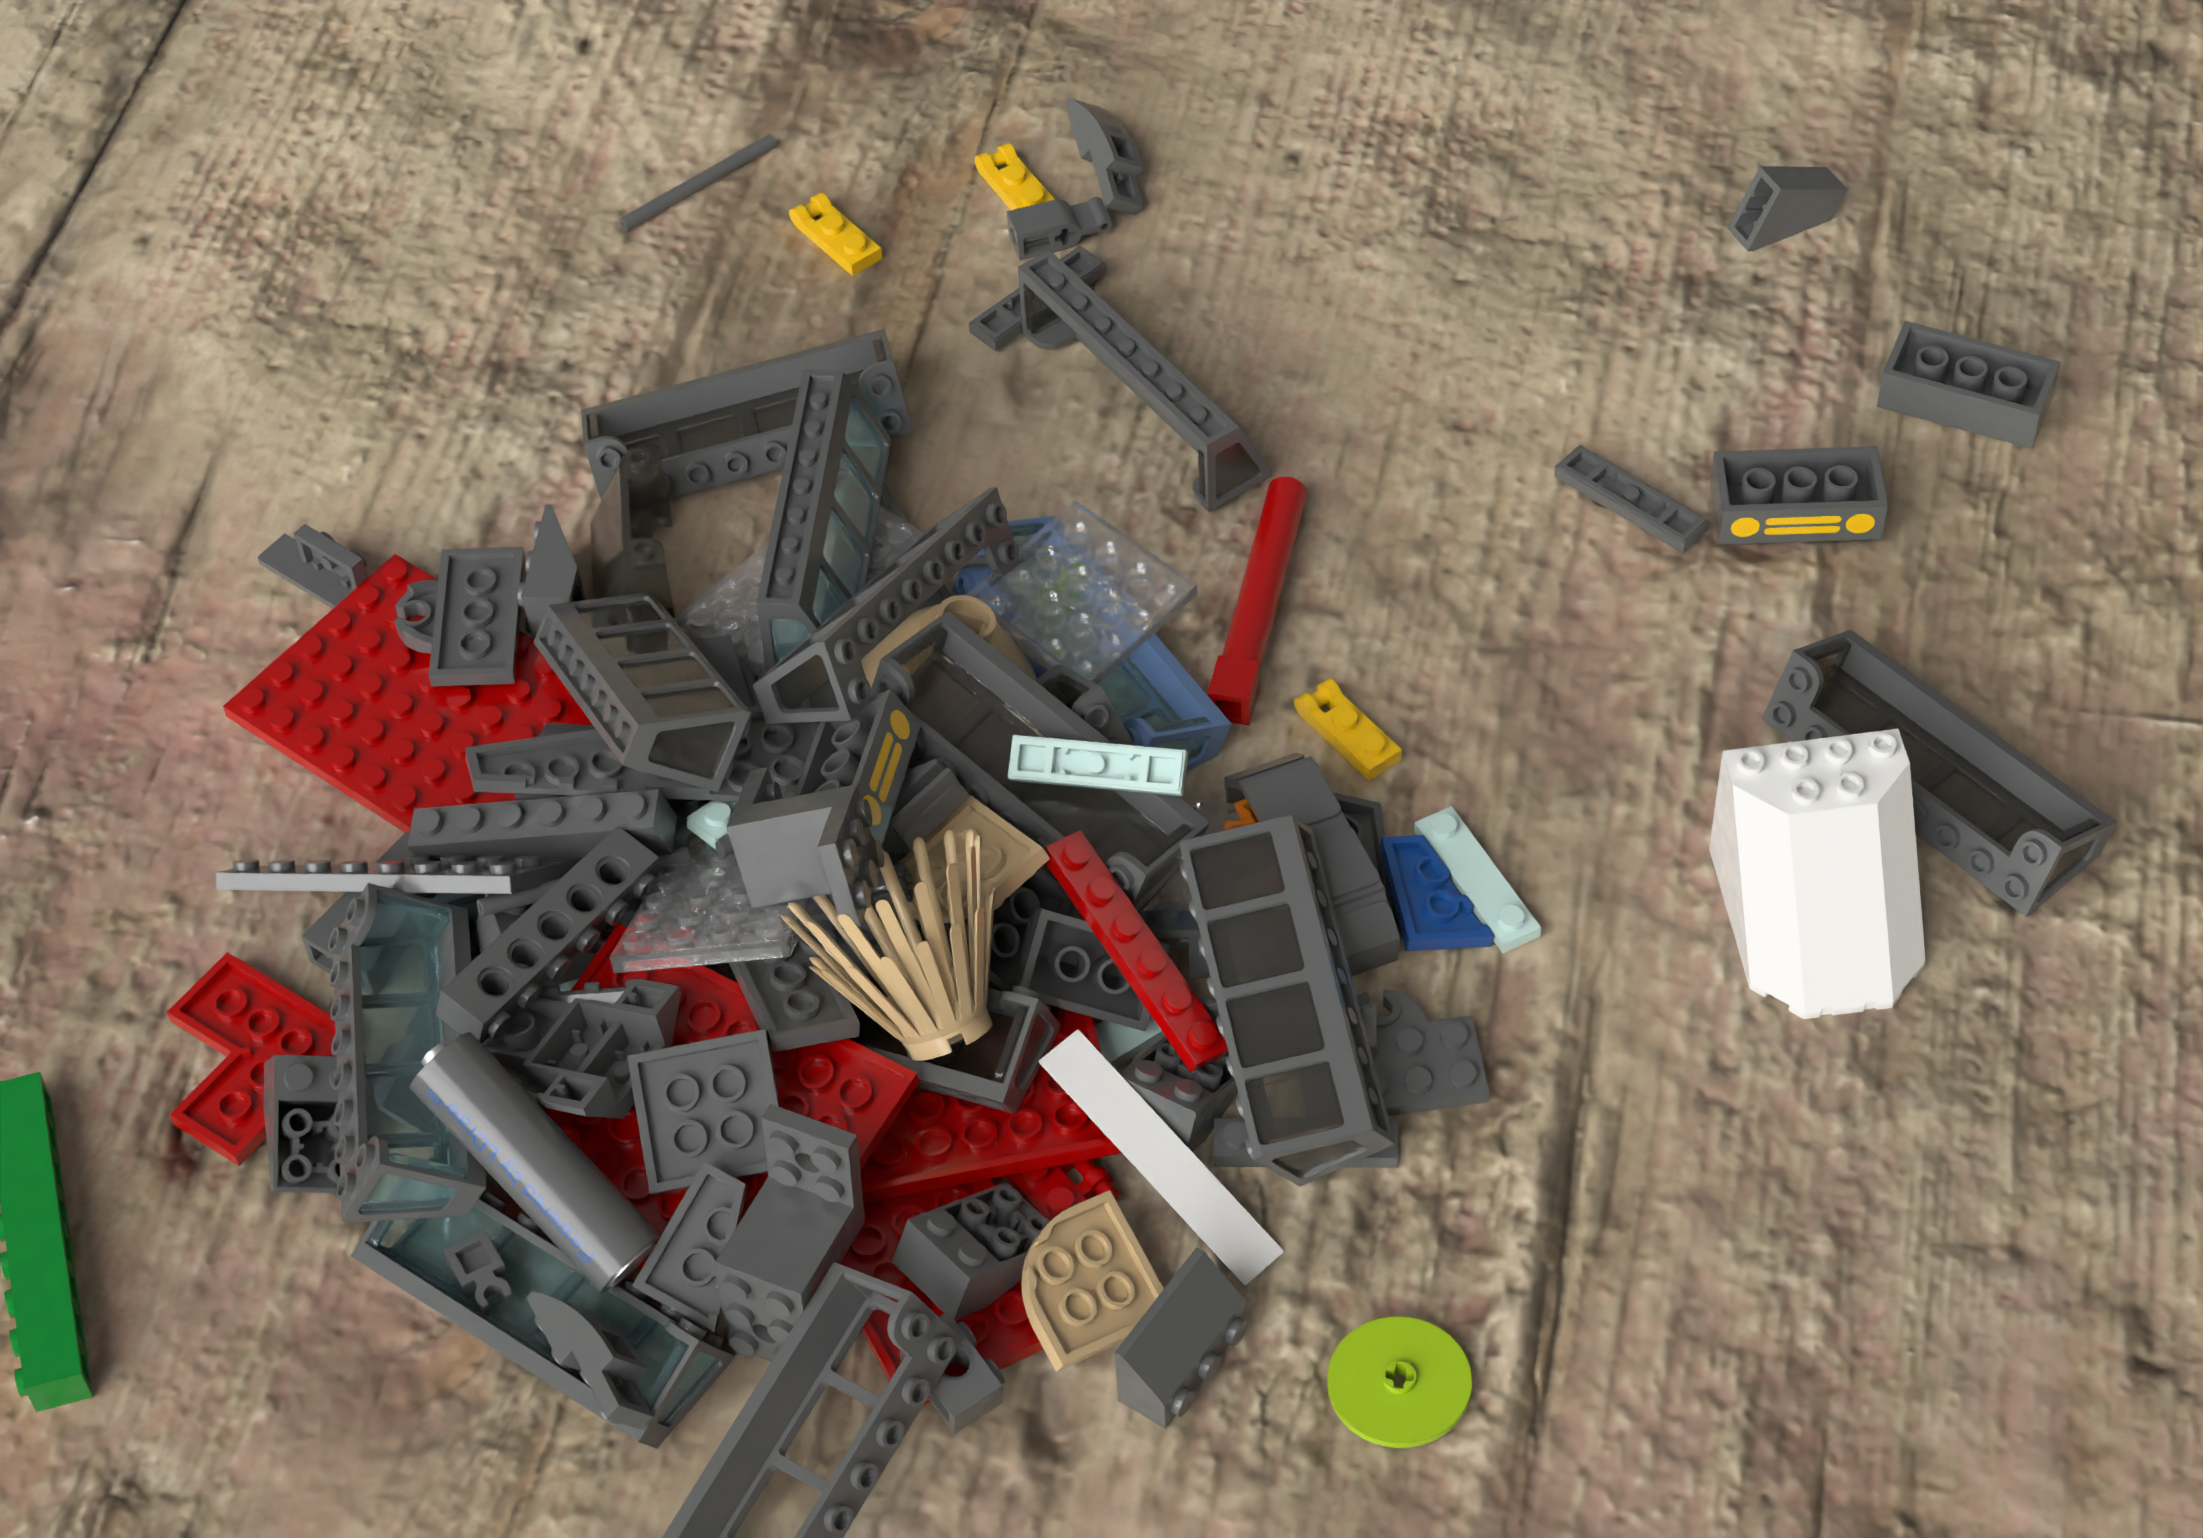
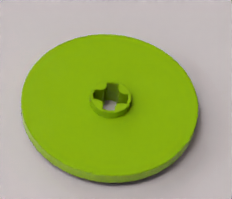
M1394 1316L1379 1318L1362 1324L1351 1331L1339 1343L1329 1363L1327 1388L1335 1413L1343 1424L1356 1435L1385 1447L1412 1448L1441 1438L1459 1423L1470 1401L1472 1375L1465 1353L1448 1333L1424 1320ZM1396 1375L1405 1376L1403 1388L1394 1387Z

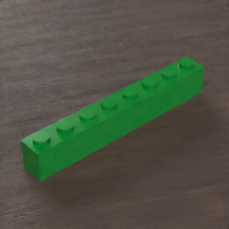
M36 1072L0 1082V1204L2 1211L0 1214L1 1242H6L7 1250L0 1253V1263L5 1279H10L11 1290L5 1291L4 1296L9 1316L11 1318L15 1317L16 1328L9 1330L12 1350L15 1357H20L21 1368L14 1370L16 1386L21 1397L28 1395L35 1411L40 1412L92 1398L93 1392L52 1099L41 1073Z

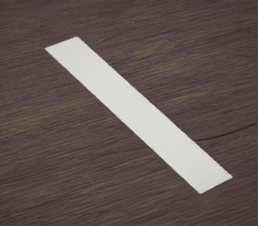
M1078 1029L1038 1061L1244 1286L1285 1252Z

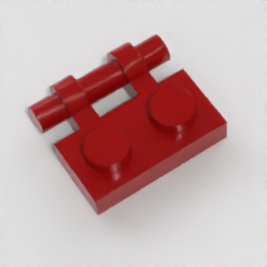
M1092 1159L1004 1176L1007 1182L1049 1221L1062 1211L1109 1190L1116 1201L1120 1197V1193L1112 1184L1113 1177L1104 1167H1098ZM1074 1168L1084 1178L1077 1185H1074L1066 1175L1067 1172Z

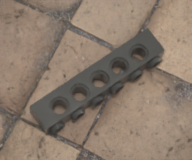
M617 826L440 991L436 1016L461 1035L467 1032L473 1033L482 1044L490 1036L494 1039L499 1037L509 1026L512 1015L520 1007L526 1010L537 1000L542 991L541 987L548 980L557 981L569 968L571 958L579 951L583 954L588 952L598 940L600 931L608 923L611 926L616 925L623 918L629 908V903L636 896L642 899L651 891L657 881L654 873L659 857ZM605 881L613 882L616 885L608 884ZM575 908H581V909H584V910H586V911H588V912H582V911H579V910H577V909H575ZM547 936H555L558 939H550ZM517 963L526 964V965H528L529 967H528V968L520 967V966L517 965ZM486 992H496L500 994V996H492L487 994Z

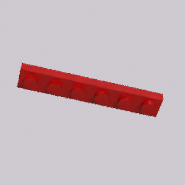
M1081 830L1046 846L1044 851L1050 858L1046 862L1047 866L1190 1073L1226 1055L1228 1052L1226 1040L1220 1033L1218 1026Z

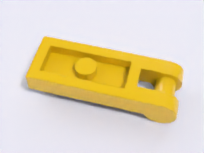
M1010 143L998 146L997 151L992 154L984 152L975 156V165L978 172L1011 210L1055 200L1017 157ZM1002 165L1005 167L1000 170L997 169V167Z
M820 192L811 197L810 203L805 206L799 204L789 210L793 224L850 275L854 276L883 259L881 247L833 207L824 193ZM816 216H819L820 219H818V220H816V221H815L814 219H812V218H814V217H816Z
M1328 678L1318 684L1317 690L1312 694L1306 692L1294 699V706L1298 714L1368 781L1402 760V749L1342 694L1334 680ZM1325 704L1331 709L1326 713L1320 709Z

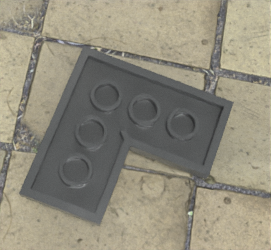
M888 901L889 904H890V906H891V908H892V910H893V912H894V914H895V916H896V919H897V921H898V923H899V925H900V927H901V929H902V931H903V933H904V935H905V932H904L903 927H902V925H901V922H900V919H899L898 914H897V912H896V909H895V907H894V904H893L892 901ZM875 907L874 910H875V912L877 913V915H878V917H879V919H880V916H879V914H878V912H877V910H876V907ZM821 908L807 910L806 912L827 932L864 974L869 973ZM794 913L783 914L792 917L824 949L822 943ZM780 915L718 925V941L759 1029H766L771 1052L859 1037L860 1022L850 1001L809 968L815 966L809 957L822 958L788 926ZM863 918L861 927L859 928L865 934V936L870 941V943L875 948L880 957H885V954L879 946L876 938L874 937L868 924Z

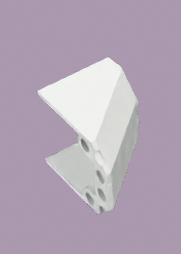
M1899 729L1722 751L1709 850L1749 989L1763 997L1769 994L1788 1004L1790 1012L1803 1019L1817 1018L1820 1015L1826 1014L1840 1015L1863 1012L1864 1009L1872 1008L1877 1010L1892 1008L1902 996V991L1913 977L1916 978L1923 969L1926 961L1910 762Z

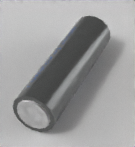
M467 1032L449 1044L443 1041L425 1055L421 1061L424 1067L411 1082L410 1089L600 1293H604L622 1281L653 1251L661 1234L473 1033Z

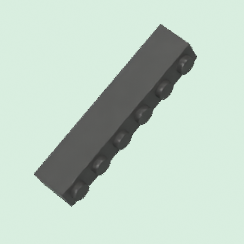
M659 789L414 809L407 847L414 855H430V861H440V857L449 855H466L467 860H477V857L502 855L504 859L533 855L541 856V858H583L613 829L619 826L654 854L667 855L672 854L677 815Z

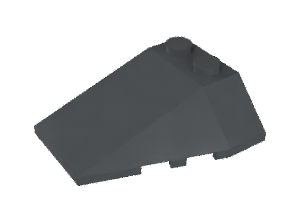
M642 979L626 980V987L605 989L601 988L600 982L585 983V990L561 991L558 984L543 985L537 1000L526 1010L520 1007L512 1015V1020L506 1030L495 1039L490 1036L483 1045L533 1099L542 1106L583 1116L623 1119L635 1104L627 1056L672 1047L681 991L679 986Z

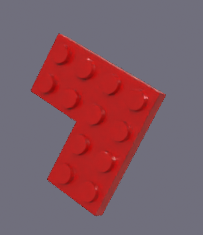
M227 952L167 1011L169 1019L173 1024L226 1056L169 1115L173 1125L240 1166L266 1140L264 1063L274 1055L335 1056L331 1052L332 1041L335 1035V1021L331 1020L329 1013Z

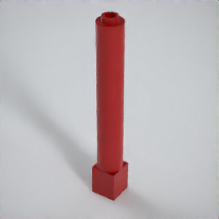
M1278 477L1269 483L1222 655L1217 657L1208 690V697L1225 717L1234 724L1250 726L1260 688V671L1308 495L1304 484L1293 477Z

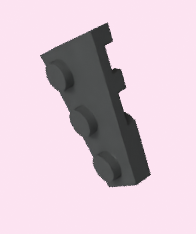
M704 1161L632 1287L717 1334L722 1309L715 1261L740 1223L748 1186Z

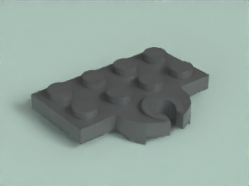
M523 547L442 549L439 580H421L407 585L408 591L396 605L399 618L394 619L398 636L406 646L418 652L431 654L429 668L431 686L515 684L521 615L517 593L519 583L524 580L525 553ZM415 615L424 616L422 620L416 622L405 620Z
M1384 989L1383 1006L1390 1014L1383 1018H1377V1047H1370L1387 1115L1393 1116L1489 1102L1490 1093L1472 1015L1427 1022L1421 1007L1409 996ZM1367 992L1357 996L1358 1003L1369 1004L1370 998ZM1330 1064L1328 1071L1316 1070L1309 1073L1298 1071L1307 1119H1343Z

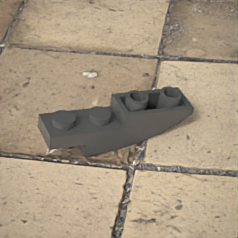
M1068 98L1065 104L1081 159L1093 162L1105 207L1136 215L1144 207L1136 181V176L1144 167L1131 136L1119 120L1107 110L1096 105Z
M532 1291L527 1296V1300L535 1314L534 1321L536 1325L544 1332L552 1348L551 1355L553 1359L567 1370H580L582 1379L591 1387L598 1401V1411L607 1421L615 1425L621 1423L641 1430L653 1415L635 1383L647 1370L635 1348L614 1325L597 1313L550 1295Z

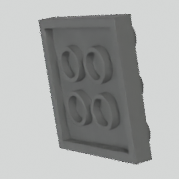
M766 1029L627 1056L649 1193L652 1196L689 1189L704 1161L736 1179L768 1173L762 1116L770 1104L780 1107Z

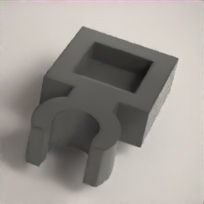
M485 1229L442 1250L445 1260L464 1295L476 1289L475 1298L482 1314L485 1316L491 1314L487 1299L493 1294H501L508 1305L514 1302L509 1283L500 1278L507 1274L505 1264Z

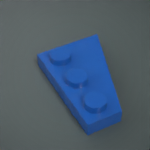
M1424 835L1382 837L1379 851L1405 950L1422 951L1491 947L1494 934L1487 924L1481 925L1472 912L1474 906L1466 895L1461 896L1449 880V870Z

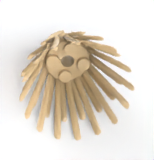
M972 828L965 835L970 963L955 836L950 829L944 835V846L947 863V899L951 924L950 940L953 960L925 842L920 837L915 838L913 841V851L921 880L914 887L916 896L914 902L925 941H922L890 856L884 850V867H880V871L905 935L889 902L886 900H879L875 906L880 919L872 905L866 909L864 919L885 957H880L850 915L846 913L838 915L835 906L826 895L813 897L888 996L887 998L798 903L789 902L788 906L822 943L824 949L792 917L780 915L788 926L822 958L809 957L810 961L815 965L809 968L902 1042L908 1056L914 1061L929 1060L951 1053L953 1051L950 1045L963 1038L966 1045L987 1033L993 1026L986 1003L988 997L995 891L994 883H991L986 892L984 920L982 884L980 881V834L974 840Z

